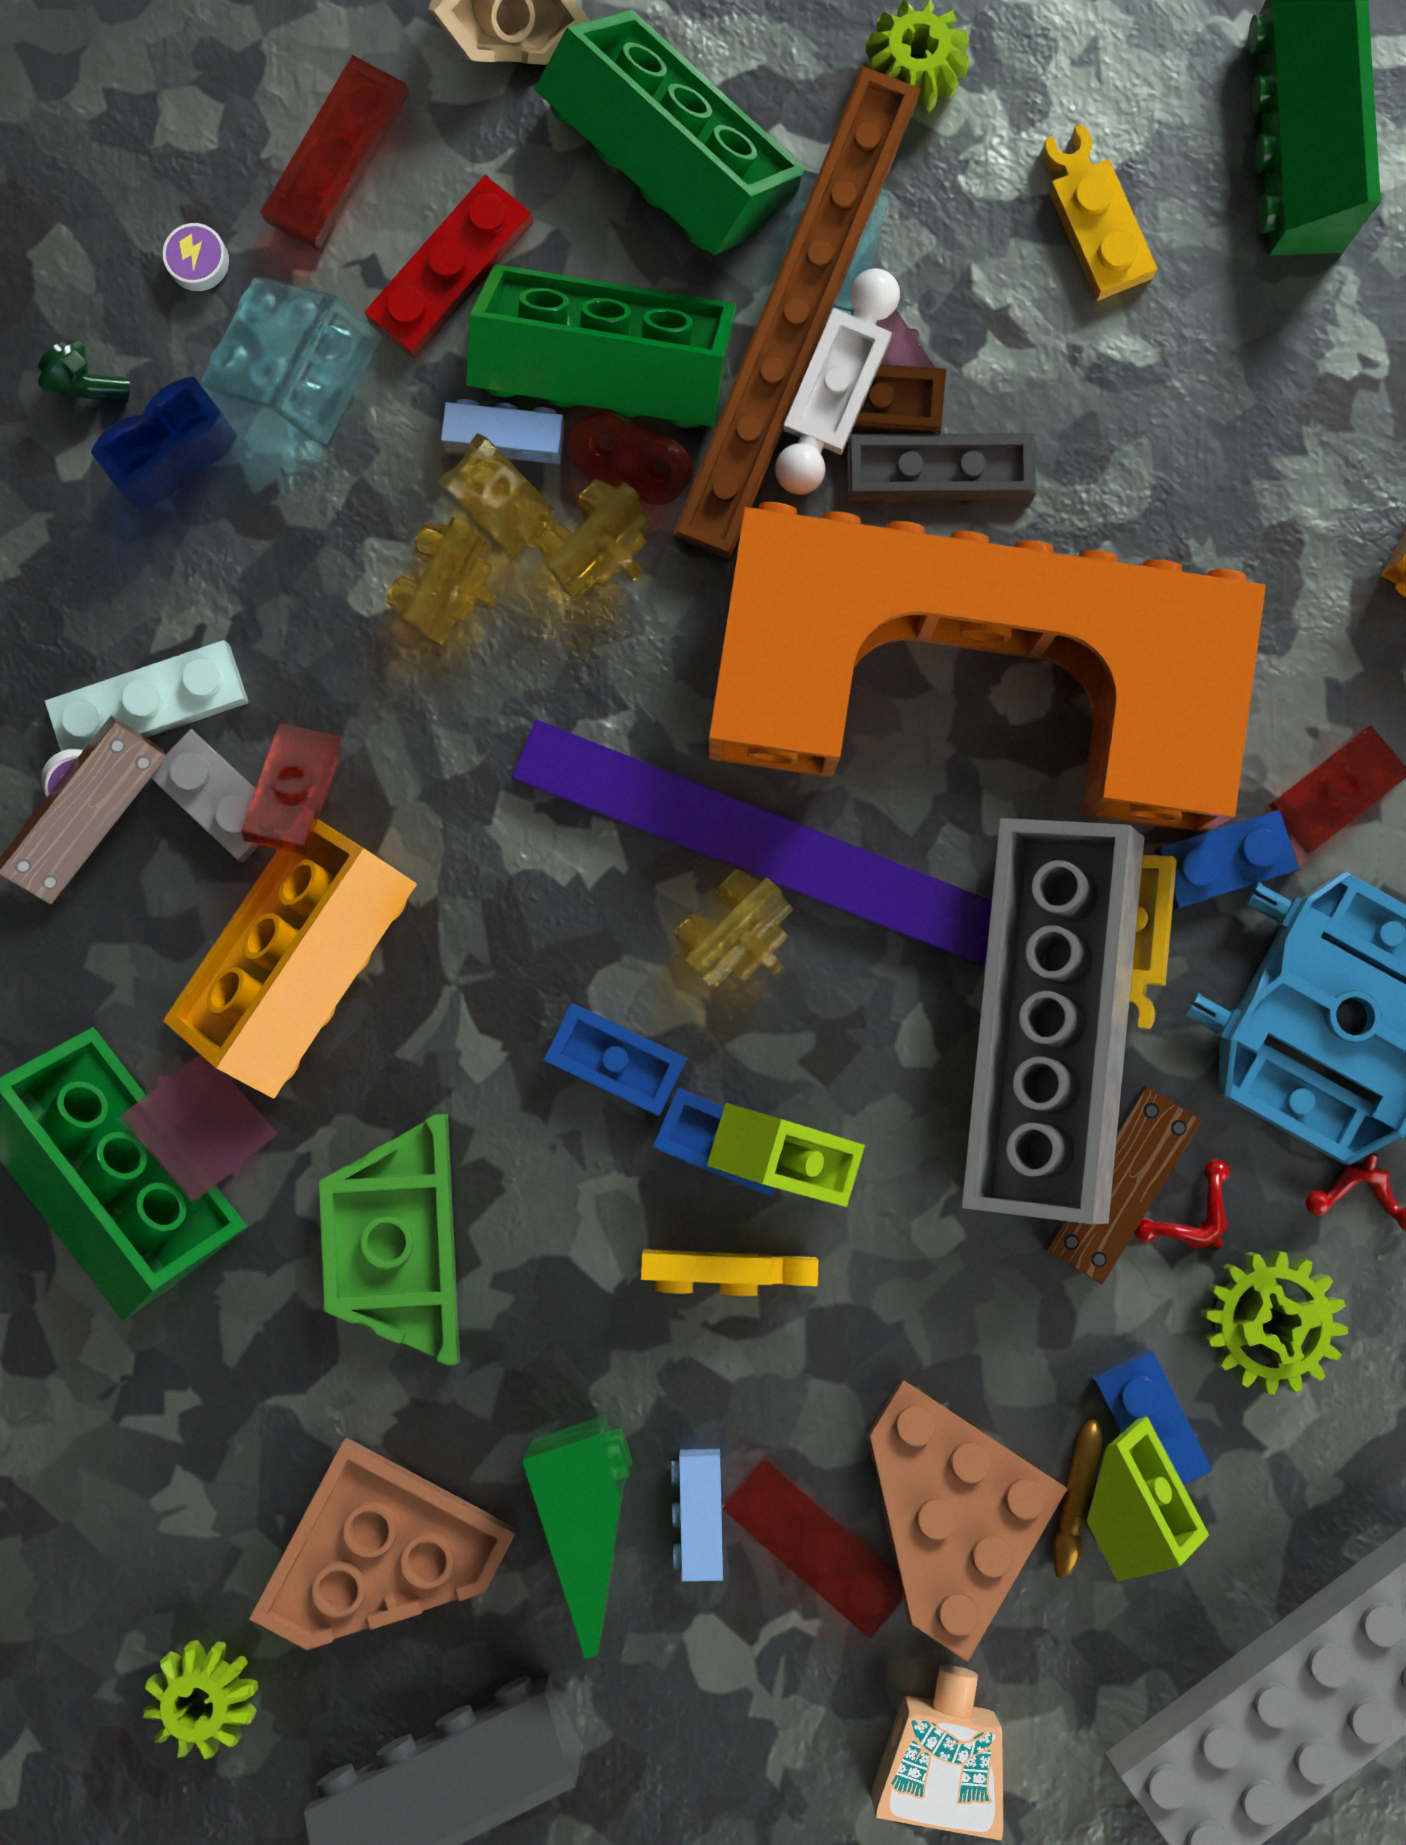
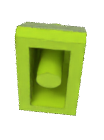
M725 1103L707 1166L763 1185L847 1207L865 1145Z
M1147 1416L1135 1420L1106 1447L1087 1518V1524L1095 1537L1097 1547L1104 1555L1117 1582L1180 1567L1209 1536Z

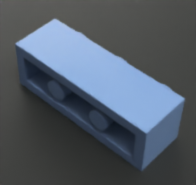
M459 399L456 403H445L441 442L445 452L561 464L565 425L563 415L557 414L555 410L550 408L537 407L534 408V411L518 410L517 406L507 403H498L495 407L480 406L478 402L473 400Z
M720 1449L680 1450L679 1461H672V1486H680V1502L672 1503L673 1528L681 1527V1544H673L674 1569H682V1581H723Z

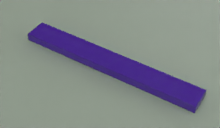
M535 720L512 775L514 781L978 966L984 964L987 957L992 900L540 720Z

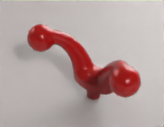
M1376 1153L1365 1156L1363 1164H1346L1342 1174L1326 1192L1320 1190L1312 1191L1305 1199L1307 1210L1313 1215L1322 1216L1328 1213L1332 1204L1341 1199L1359 1182H1368L1380 1205L1398 1222L1399 1227L1406 1231V1207L1402 1209L1393 1197L1389 1181L1390 1172L1376 1167L1379 1156Z
M1213 1159L1205 1166L1204 1174L1208 1180L1205 1220L1196 1227L1155 1222L1149 1218H1143L1134 1232L1136 1239L1144 1244H1150L1158 1236L1182 1241L1190 1245L1194 1250L1203 1249L1210 1245L1212 1250H1219L1223 1246L1220 1236L1228 1226L1222 1200V1183L1230 1175L1227 1163L1219 1159Z

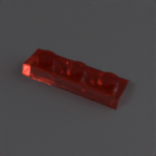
M352 55L262 208L261 214L265 222L319 251L409 96L406 83Z
M765 1455L759 1459L722 1503V1510L869 1639L876 1634L903 1601L899 1573Z

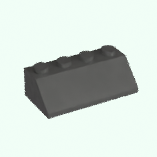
M550 1674L535 1682H532L529 1675L517 1678L495 1692L494 1696L497 1701L473 1712L471 1705L459 1707L435 1723L437 1731L415 1742L411 1734L404 1735L379 1749L375 1754L377 1761L357 1771L354 1770L352 1764H347L322 1777L316 1783L318 1790L315 1791L303 1812L309 1845H461L576 1786L583 1744Z

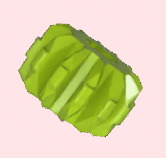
M903 0L898 6L897 16L883 11L882 15L877 19V32L871 33V36L867 37L865 53L870 60L867 62L866 67L920 88L918 100L930 113L936 107L938 96L951 100L957 93L959 85L957 79H962L967 75L970 59L964 52L967 51L969 38L967 30L954 29L956 23L954 9L938 17L934 14L935 8L932 0L924 3L922 11H914L908 1ZM920 54L924 56V58L916 59L911 57L910 55Z
M198 1640L190 1641L184 1647L183 1656L170 1651L160 1661L162 1673L153 1674L146 1682L145 1690L156 1699L149 1702L143 1709V1718L151 1720L162 1719V1726L154 1734V1743H162L170 1735H173L178 1739L175 1747L177 1758L186 1757L195 1743L204 1760L212 1758L218 1751L219 1742L228 1747L235 1746L242 1737L240 1725L250 1724L255 1718L257 1710L247 1699L257 1692L258 1681L239 1679L238 1677L248 1664L247 1657L239 1656L231 1664L224 1661L226 1654L225 1641L216 1642L207 1656ZM196 1688L205 1691L209 1695L204 1700L205 1704L212 1702L207 1709H201L195 1705L194 1702L198 1698L197 1694L190 1696Z

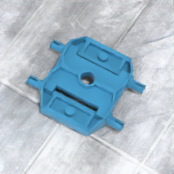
M1348 872L1336 875L1301 899L1295 897L1289 900L1263 886L1262 883L1257 882L1249 893L1252 895L1247 896L1244 905L1277 922V926L1280 929L1237 1008L1228 1011L1197 992L1189 1002L1192 1006L1186 1007L1184 1016L1216 1032V1036L1220 1038V1096L1334 1160L1350 1165L1398 1138L1406 1139V984L1326 941L1321 936L1406 983V904ZM1348 998L1361 1003L1367 1013L1366 1025L1356 1035L1343 1031L1337 1022V1009L1341 1002ZM1267 1035L1379 1096L1377 1102L1374 1105L1264 1044Z

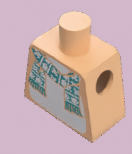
M943 1665L939 1667L934 1699L911 1695L904 1696L872 1787L871 1799L876 1818L1002 1841V1728L995 1712L973 1707L978 1681L977 1673L962 1667Z

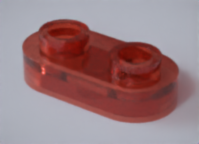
M599 411L588 415L575 426L569 437V455L573 464L581 473L653 505L670 503L684 491L690 482L692 463L682 445L671 438L612 412ZM598 433L607 434L614 443L613 451L603 450L597 442ZM657 458L665 460L670 466L671 475L662 476L658 474L654 469L653 460Z

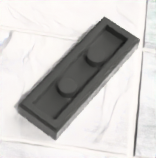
M1035 433L850 434L847 441V501L1033 500L1036 495Z

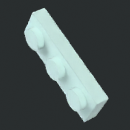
M225 640L45 700L61 751L68 749L84 750L110 715L145 738L249 703L231 647Z

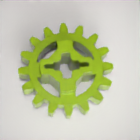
M1278 1250L1271 1251L1268 1265L1265 1264L1260 1254L1254 1252L1245 1254L1247 1269L1244 1271L1228 1263L1222 1268L1229 1280L1228 1284L1225 1287L1209 1284L1206 1288L1213 1297L1218 1299L1216 1308L1200 1309L1201 1317L1215 1322V1330L1202 1336L1203 1342L1211 1347L1223 1348V1351L1218 1354L1214 1363L1225 1371L1239 1365L1234 1381L1248 1388L1258 1376L1260 1390L1275 1395L1279 1380L1281 1379L1287 1389L1295 1393L1302 1391L1301 1375L1304 1373L1319 1381L1323 1380L1325 1374L1318 1362L1323 1356L1339 1360L1342 1355L1335 1347L1330 1345L1332 1336L1348 1334V1327L1333 1322L1332 1317L1333 1313L1340 1311L1346 1306L1344 1300L1336 1297H1326L1324 1294L1333 1283L1331 1277L1320 1273L1309 1278L1313 1262L1298 1257L1289 1267L1287 1253ZM1275 1278L1286 1279L1292 1282L1306 1297L1302 1299L1297 1297L1288 1299L1284 1295L1282 1286L1277 1284ZM1245 1292L1247 1298L1238 1315L1234 1316L1235 1307ZM1270 1309L1279 1311L1284 1315V1320L1278 1321L1275 1324L1276 1335L1263 1330V1324L1272 1319ZM1313 1328L1311 1337L1307 1345L1302 1350L1301 1345L1305 1340L1309 1330ZM1258 1344L1261 1345L1265 1357L1270 1359L1271 1365L1253 1361L1243 1352L1240 1346L1247 1345L1251 1347Z

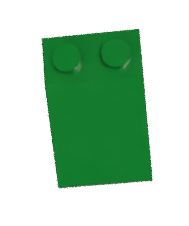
M606 1415L533 1439L522 1459L584 1659L598 1655L605 1621L625 1479L630 1477L629 1467L633 1466L630 1450L622 1428L611 1431Z

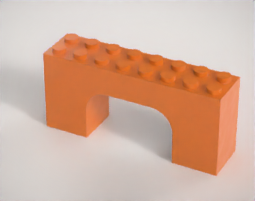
M778 502L760 503L758 509L745 507L709 735V759L833 778L841 756L853 670L869 652L890 642L911 640L1034 658L1054 663L1073 675L1085 690L1091 705L1093 724L1080 815L1204 834L1234 818L1236 814L1266 584L1247 582L1246 574L1229 569L1210 570L1207 572V575L1182 572L1181 564L1168 560H1147L1143 562V566L1117 562V555L1101 550H1084L1079 552V556L1053 553L1054 547L1040 541H1017L1014 547L989 543L987 535L973 531H954L950 537L925 534L923 526L906 521L889 522L886 528L861 524V518L845 512H825L822 518L797 515L795 507Z

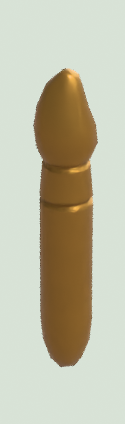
M1096 1419L1088 1420L1079 1431L1066 1486L1068 1489L1062 1504L1063 1511H1061L1060 1530L1053 1538L1055 1575L1060 1579L1073 1572L1082 1555L1083 1544L1080 1534H1082L1086 1522L1102 1446L1101 1427Z

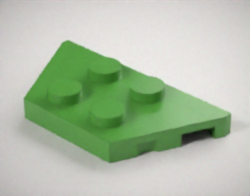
M435 1114L426 1119L425 1122L384 1143L364 1157L319 1181L324 1312L349 1323H358L370 1328L377 1335L395 1343H404L436 1357V1361L443 1364L457 1365L460 1362L449 1123L448 1114Z

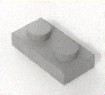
M192 729L166 754V759L151 776L153 781L242 863L287 818Z

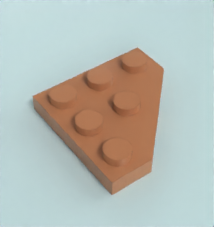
M899 1380L868 1431L866 1439L871 1462H874L882 1497L880 1502L892 1555L896 1559L903 1591L901 1596L905 1614L909 1624L968 1662L1068 1488L904 1380Z
M346 1438L337 1451L249 1619L303 1649L310 1650L331 1643L334 1639L367 1628L372 1630L419 1615L423 1610L458 1599L463 1601L484 1594L518 1529Z

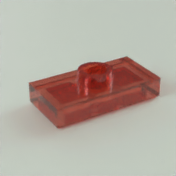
M279 723L241 830L243 841L306 856L342 749L341 737Z
M1369 725L1270 802L1268 806L1273 812L1280 810L1285 827L1308 854L1316 850L1406 778V767L1374 727Z

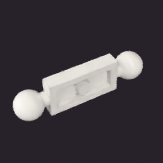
M878 268L868 269L854 279L849 294L850 302L854 309L853 315L833 308L785 420L784 431L800 439L797 444L788 446L780 453L775 464V474L782 488L792 494H808L820 486L825 476V462L821 455L823 448L842 455L890 343L892 332L876 326V323L887 318L895 311L900 300V289L896 279L885 270Z

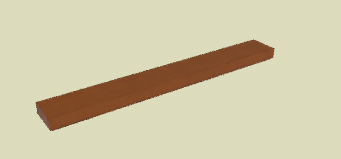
M861 67L674 529L673 537L675 539L732 561L740 540L744 508H753L783 435L785 420L836 304L919 99L920 88L867 67Z

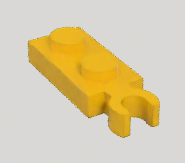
M1080 124L1074 128L1071 136L1072 143L1076 148L1075 153H1062L1058 149L1053 136L1045 139L1042 148V159L1048 170L1061 176V178L1052 181L1048 192L1096 301H1099L1153 279L1158 268L1110 160L1106 159L1092 165L1089 158L1092 149V138L1087 128Z
M1143 855L1129 1003L1137 1005L1139 1009L1138 1028L1150 1030L1155 1020L1154 1006L1146 996L1147 985L1166 986L1177 860L1173 856Z
M644 1249L642 1252L641 1280H654V1291L661 1293H693V1283L704 1282L719 1283V1294L757 1296L758 1285L818 1286V1259L812 1256H772L771 1254Z

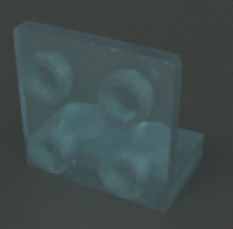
M255 277L249 288L240 298L238 309L220 344L212 352L210 363L201 379V384L210 391L271 408L311 440L328 444L383 335L337 295L262 277Z

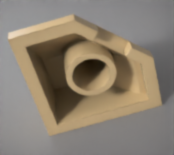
M431 0L428 9L466 60L481 62L501 61L547 65L566 28L590 21L575 0Z

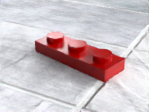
M484 175L364 311L368 322L415 359L488 276L494 264H498L534 223L532 212L487 175Z

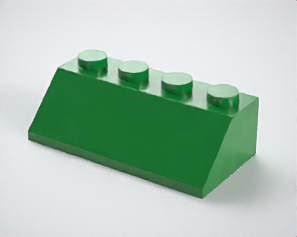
M1266 0L1259 15L1252 16L1248 34L1249 51L1251 55L1258 54L1259 74L1255 76L1252 87V109L1255 114H1261L1262 134L1258 136L1255 149V166L1258 173H1265L1266 194L1262 195L1259 204V228L1261 233H1268L1269 255L1343 253L1381 202L1369 1Z
M633 10L567 27L534 89L551 105V111L557 119L570 127L576 128L595 146L597 155L604 162L625 173L640 187V193L647 202L659 209L665 210L684 228L685 235L694 245L709 251L713 256L743 243L804 181L809 173L807 169Z
M494 264L469 316L466 386L483 388L487 393L498 397H512L519 394L543 398L548 403L558 407L585 405L603 408L615 416L625 418L639 415L668 419L670 423L684 428H694L700 425L714 427L722 395L737 304Z
M94 1027L0 1077V1161L122 1321L171 1289L248 1227Z

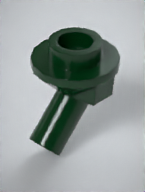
M64 341L56 343L42 356L38 363V369L42 372L38 385L43 391L62 392L69 399L78 395L87 399L129 402V377L88 373V347L81 341H76L69 345Z

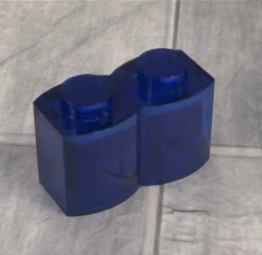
M188 377L177 380L160 390L150 400L142 415L127 417L109 427L95 442L91 454L115 486L137 509L153 506L168 498L181 485L187 472L204 469L221 459L233 446L238 435L195 377Z

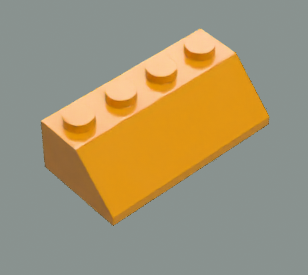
M303 811L163 1019V1022L215 1068L274 1099L284 1083L297 1071L300 1059L320 1029L333 1017L336 1005L356 975L367 966L372 951L392 921L397 919L403 912L407 899L417 883L308 812Z

